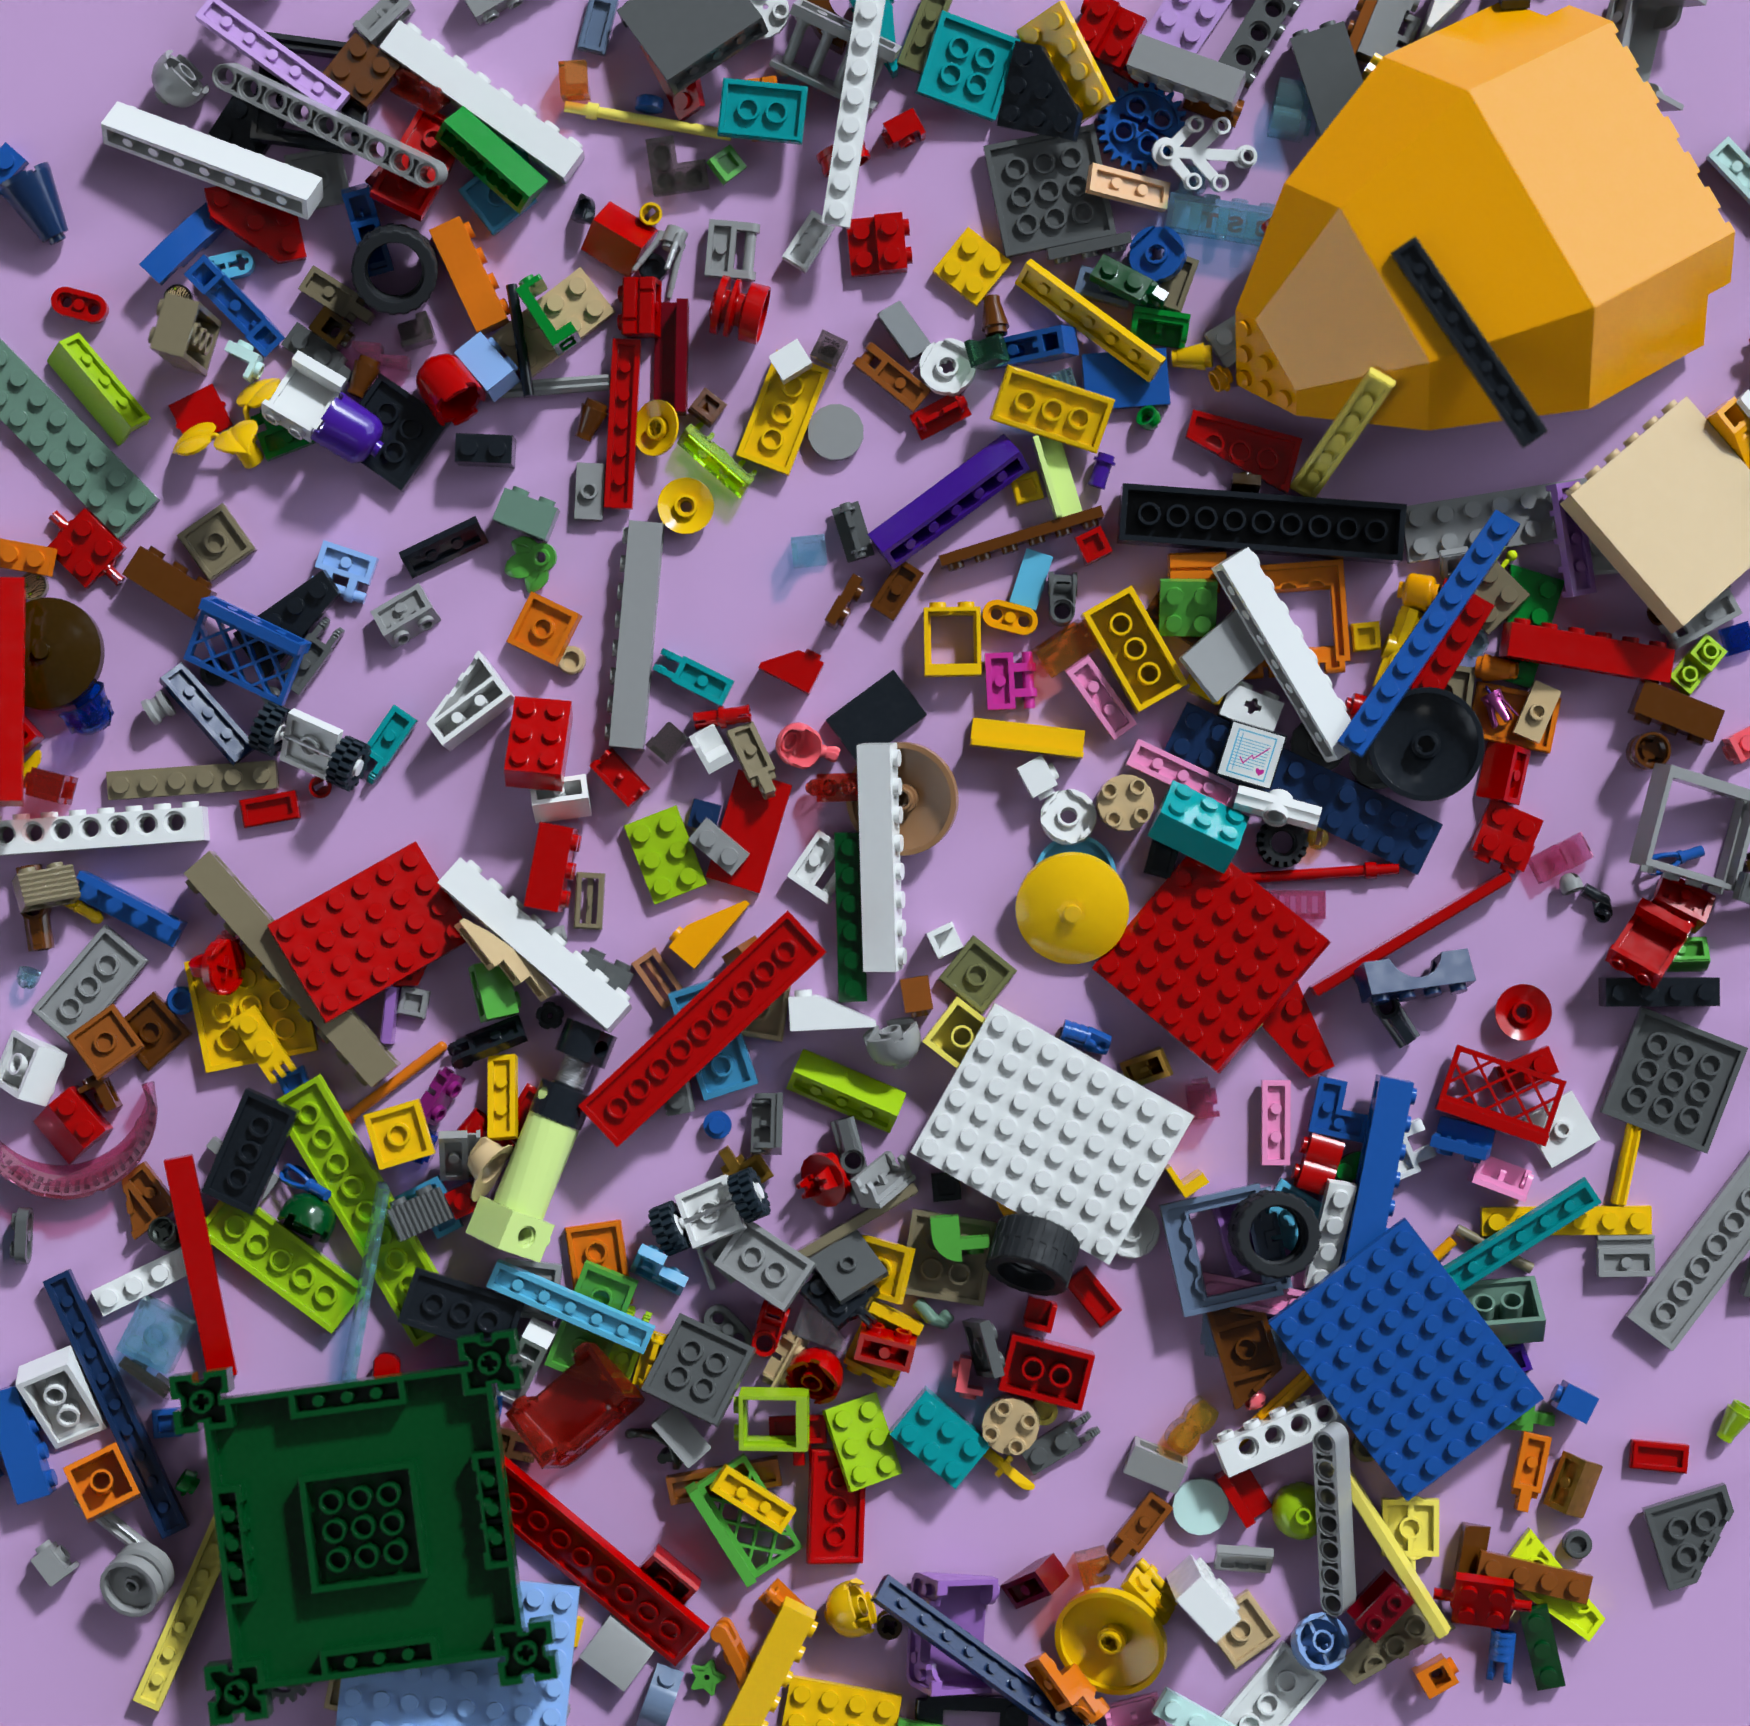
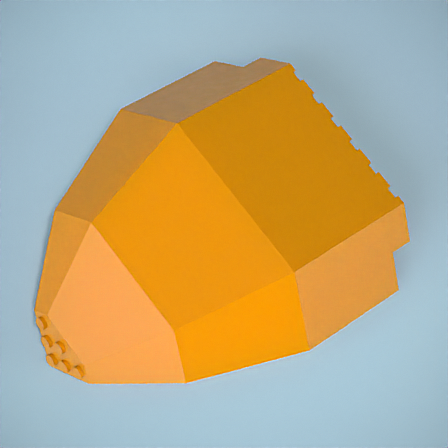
M1498 2L1383 56L1282 187L1235 310L1236 385L1294 415L1334 420L1370 367H1373L1395 380L1396 383L1368 424L1429 431L1503 421L1390 255L1394 250L1415 236L1538 416L1590 409L1703 346L1708 295L1731 283L1735 230L1729 221L1724 222L1717 210L1721 207L1710 187L1707 186L1705 188L1697 175L1700 173V170L1689 151L1684 153L1677 139L1680 136L1668 116L1663 117L1656 104L1660 101L1648 81L1643 83L1636 70L1639 65L1628 46L1623 47L1616 36V33L1619 31L1614 22L1571 5L1544 16L1528 9L1502 10Z

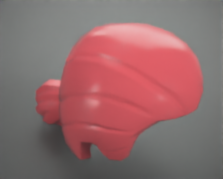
M801 722L791 723L779 732L775 742L776 752L784 763L800 769L810 768L819 758L836 762L841 750L837 746L826 747V745L822 744L820 734L809 725Z

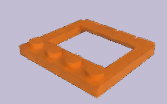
M1343 559L1260 565L1265 576L1272 580L1276 593L1330 589L1334 646L1308 648L1316 654L1319 667L1320 663H1324L1325 674L1345 673V662L1351 661ZM1264 660L1243 680L1264 678L1263 667H1268L1269 678L1276 677L1266 660Z

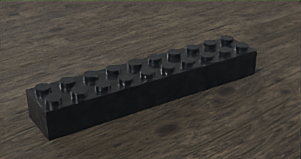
M1123 483L1120 489L1117 544L1238 552L1249 547L1255 554L1399 564L1403 561L1407 504Z

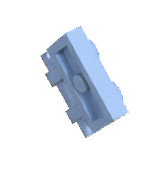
M323 540L315 567L326 570L332 580L335 574L348 578L347 587L335 583L341 592L340 597H343V600L349 603L355 601L364 604L367 593L358 591L357 587L359 582L370 586L379 559Z

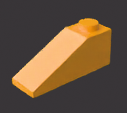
M745 900L688 924L684 929L679 926L669 937V940L672 941L669 948L696 969L748 908L750 903Z

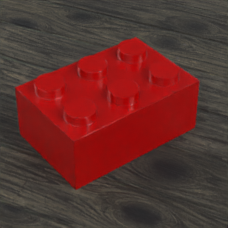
M515 696L504 765L506 787L563 792L573 722L572 701Z
M545 822L539 823L524 906L552 912H563L564 908L569 907L571 891H567L569 880H574L577 867L576 863H572L574 852L580 851L582 836L578 835L579 829Z
M1011 1330L1004 1356L1005 1367L1003 1370L1005 1376L999 1377L998 1390L1082 1411L1095 1360L1094 1352Z

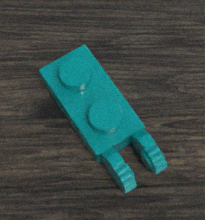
M662 649L660 654L670 661L673 660L679 663V666L675 673L660 664H655L652 670L672 679L673 683L719 706H723L735 681L685 656L681 657L667 649Z
M396 705L392 706L367 743L371 746L369 757L378 762L367 778V782L371 785L378 779L384 767L390 764L418 723L417 719Z

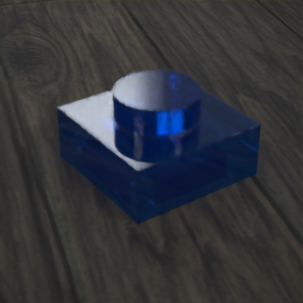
M1748 621L1718 630L1723 648L1728 651L1726 657L1750 650V626Z

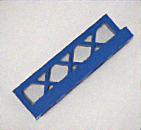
M79 871L76 877L80 880L78 884L79 891L81 892L79 900L175 948L188 922L89 871Z

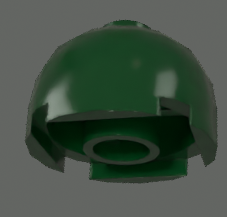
M299 1193L290 1197L283 1205L277 1217L278 1220L285 1219L283 1225L311 1239L313 1234L321 1236L318 1242L322 1243L328 1242L336 1224V1214L332 1206L312 1193Z

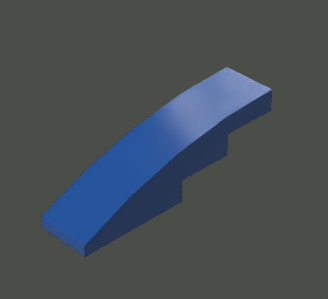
M204 203L172 231L139 265L162 286L180 266L184 268L202 248L206 250L226 227L210 219L207 203Z

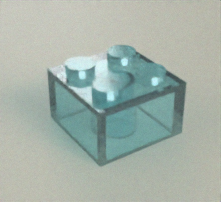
M147 1295L141 1298L116 1350L168 1375L174 1371L197 1325L196 1318Z

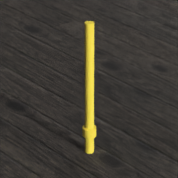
M565 101L564 112L584 115L586 119L597 121L598 118L731 141L730 137H720L717 135L718 127L600 107L599 103L593 102L582 104Z

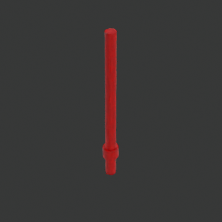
M1364 862V865L1248 872L1245 874L1257 883L1362 876L1365 879H1375L1378 875L1399 874V864Z

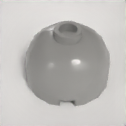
M167 50L157 60L152 70L151 78L156 90L155 95L166 105L169 103L180 108L192 106L209 92V86L206 84L203 87L199 79L203 78V75L187 58L181 54L174 57L171 55L173 50Z
M911 1017L891 1019L886 1021L887 1027L879 1030L878 1025H876V1027H872L865 1032L863 1039L870 1057L876 1063L884 1066H893L894 1069H900L909 1065V1060L915 1057L921 1046V1035L917 1022H914V1018Z

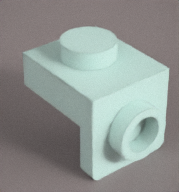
M240 339L237 343L229 340L224 350L229 355L248 363L242 378L252 384L255 379L258 380L261 377L265 368V364H263L265 359L253 351V345Z

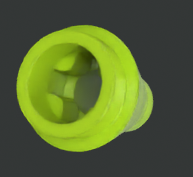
M1736 1399L1731 1404L1728 1403L1716 1435L1723 1441L1731 1444L1734 1438L1750 1423V1407Z

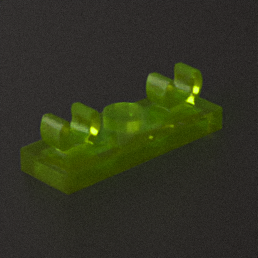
M702 422L696 426L692 424L687 426L677 444L741 499L755 480L754 477L757 474V470L754 469L751 473H747L742 469L746 461L743 459L737 464L725 449L712 442L715 436L713 432L708 436L701 433L700 430L704 425Z

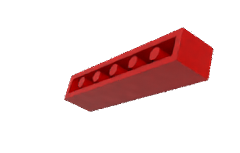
M1514 618L1513 622L1503 624L1498 657L1639 681L1647 679L1657 684L1670 683L1675 649L1666 648V643L1649 641L1648 645L1639 643V638L1622 636V640L1612 639L1611 633L1595 632V636L1585 634V629L1568 627V631L1558 630V624L1541 622V626L1530 625L1531 620L1524 618Z

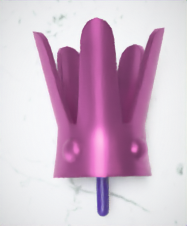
M1485 686L1488 694L1480 698V700L1487 709L1492 729L1498 726L1494 708L1504 721L1513 719L1508 708L1515 715L1519 716L1504 699L1500 688L1491 692L1488 686Z

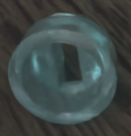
M20 966L16 980L21 988L32 989L37 986L42 973L33 967Z

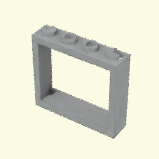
M1654 763L1629 863L1640 865L1639 871L1654 875H1656V871L1663 872L1662 878L1673 881H1679V878L1686 879L1685 885L1702 888V884L1707 885V891L1722 895L1723 890L1734 891L1739 873L1743 870L1750 843V789L1671 764ZM1672 780L1735 800L1715 878L1652 859Z

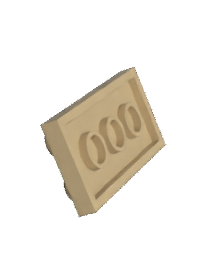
M581 267L537 300L556 331L571 321L581 340L616 313ZM525 309L522 312L533 378L560 356L557 355L528 309ZM510 321L493 334L492 337L504 353L513 360L519 371L512 321Z

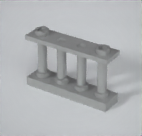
M796 0L789 14L796 17L797 24L784 56L777 54L771 59L769 66L775 68V72L781 76H792L841 100L853 22L807 0ZM814 25L822 29L823 35L808 69L794 62L807 27ZM880 36L871 94L884 63H888V61L892 63L898 57L902 48L901 45ZM839 37L847 41L848 48L833 81L819 74L833 38ZM871 98L868 111L869 114H871L877 108V105L879 103Z

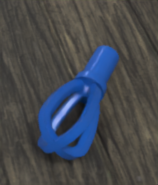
M1700 845L1684 851L1654 854L1652 859L1658 860L1674 857L1676 860L1670 865L1678 867L1681 864H1685L1686 861L1705 856L1703 846ZM1656 871V875L1663 874V872Z
M289 1163L283 1166V1170L279 1174L281 1182L293 1188L312 1193L324 1201L330 1198L331 1191L318 1184L304 1168ZM288 1171H294L306 1183L300 1184L294 1181L289 1176Z

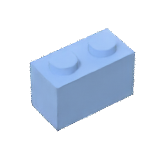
M480 331L454 353L476 378L486 394L495 402L520 382L515 373L518 367L509 356L505 358L501 356L499 352L502 349L493 337L487 339Z

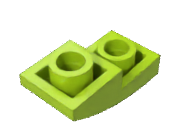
M1707 633L1704 634L1673 668L1670 684L1682 694L1691 695L1704 677L1712 672L1728 651Z

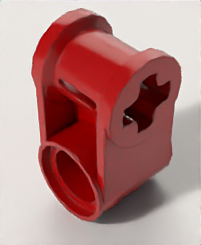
M764 1299L752 1339V1347L757 1350V1355L767 1357L775 1352L791 1308L784 1312ZM767 1313L772 1314V1315H775V1316H778V1317H780V1318H776V1317L770 1316V1315H768ZM763 1335L769 1336L773 1341V1346L766 1351L759 1349L757 1346V1339Z

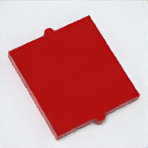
M213 384L168 405L177 422L176 428L181 430L182 434L191 427L204 422L214 423L216 425L214 432L216 433L234 426L225 409L226 403L221 401Z

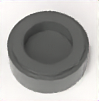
M1571 1529L1563 1536L1562 1547L1570 1557L1582 1559L1591 1552L1592 1540L1583 1530Z

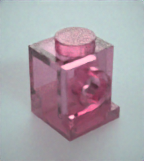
M1208 1077L1191 1079V1084L1185 1085L1188 1112L1194 1115L1192 1120L1219 1117V1110L1213 1109V1105L1217 1104L1215 1087L1210 1088Z

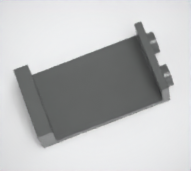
M1331 20L1319 26L1320 29L1311 32L1308 29L1297 31L1292 34V38L1289 39L1287 44L1288 50H1293L1317 125L1314 132L1317 140L1363 83L1344 21L1336 23L1335 20Z

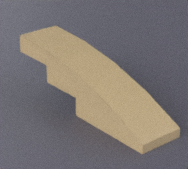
M465 918L454 925L488 971L499 965L514 986L525 981L540 1002L548 999L556 992L534 966L515 949L491 932Z

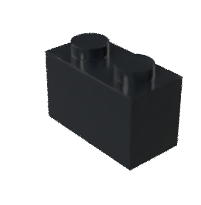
M456 433L455 462L459 466L515 468L516 439L513 435Z

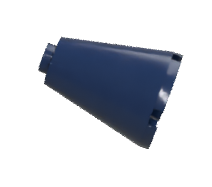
M44 162L34 166L35 171L24 170L0 184V194L43 243L49 241L50 245H54L66 238L64 233L68 231L51 167L48 162Z

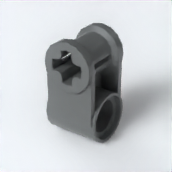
M1053 571L1048 573V615L1050 621L1055 626H1067L1074 618L1077 597V572H1072L1071 575L1054 574ZM1058 606H1065L1068 608L1070 615L1066 619H1059L1056 617L1054 609Z

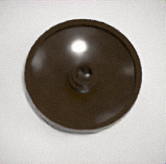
M50 597L26 602L25 706L41 711H54L69 707L85 697L100 677L105 657L102 634L93 618L85 610L69 601Z

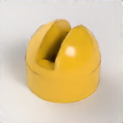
M648 202L640 208L639 218L647 226L656 225L662 218V210L656 203ZM653 208L656 212L646 221L644 216Z

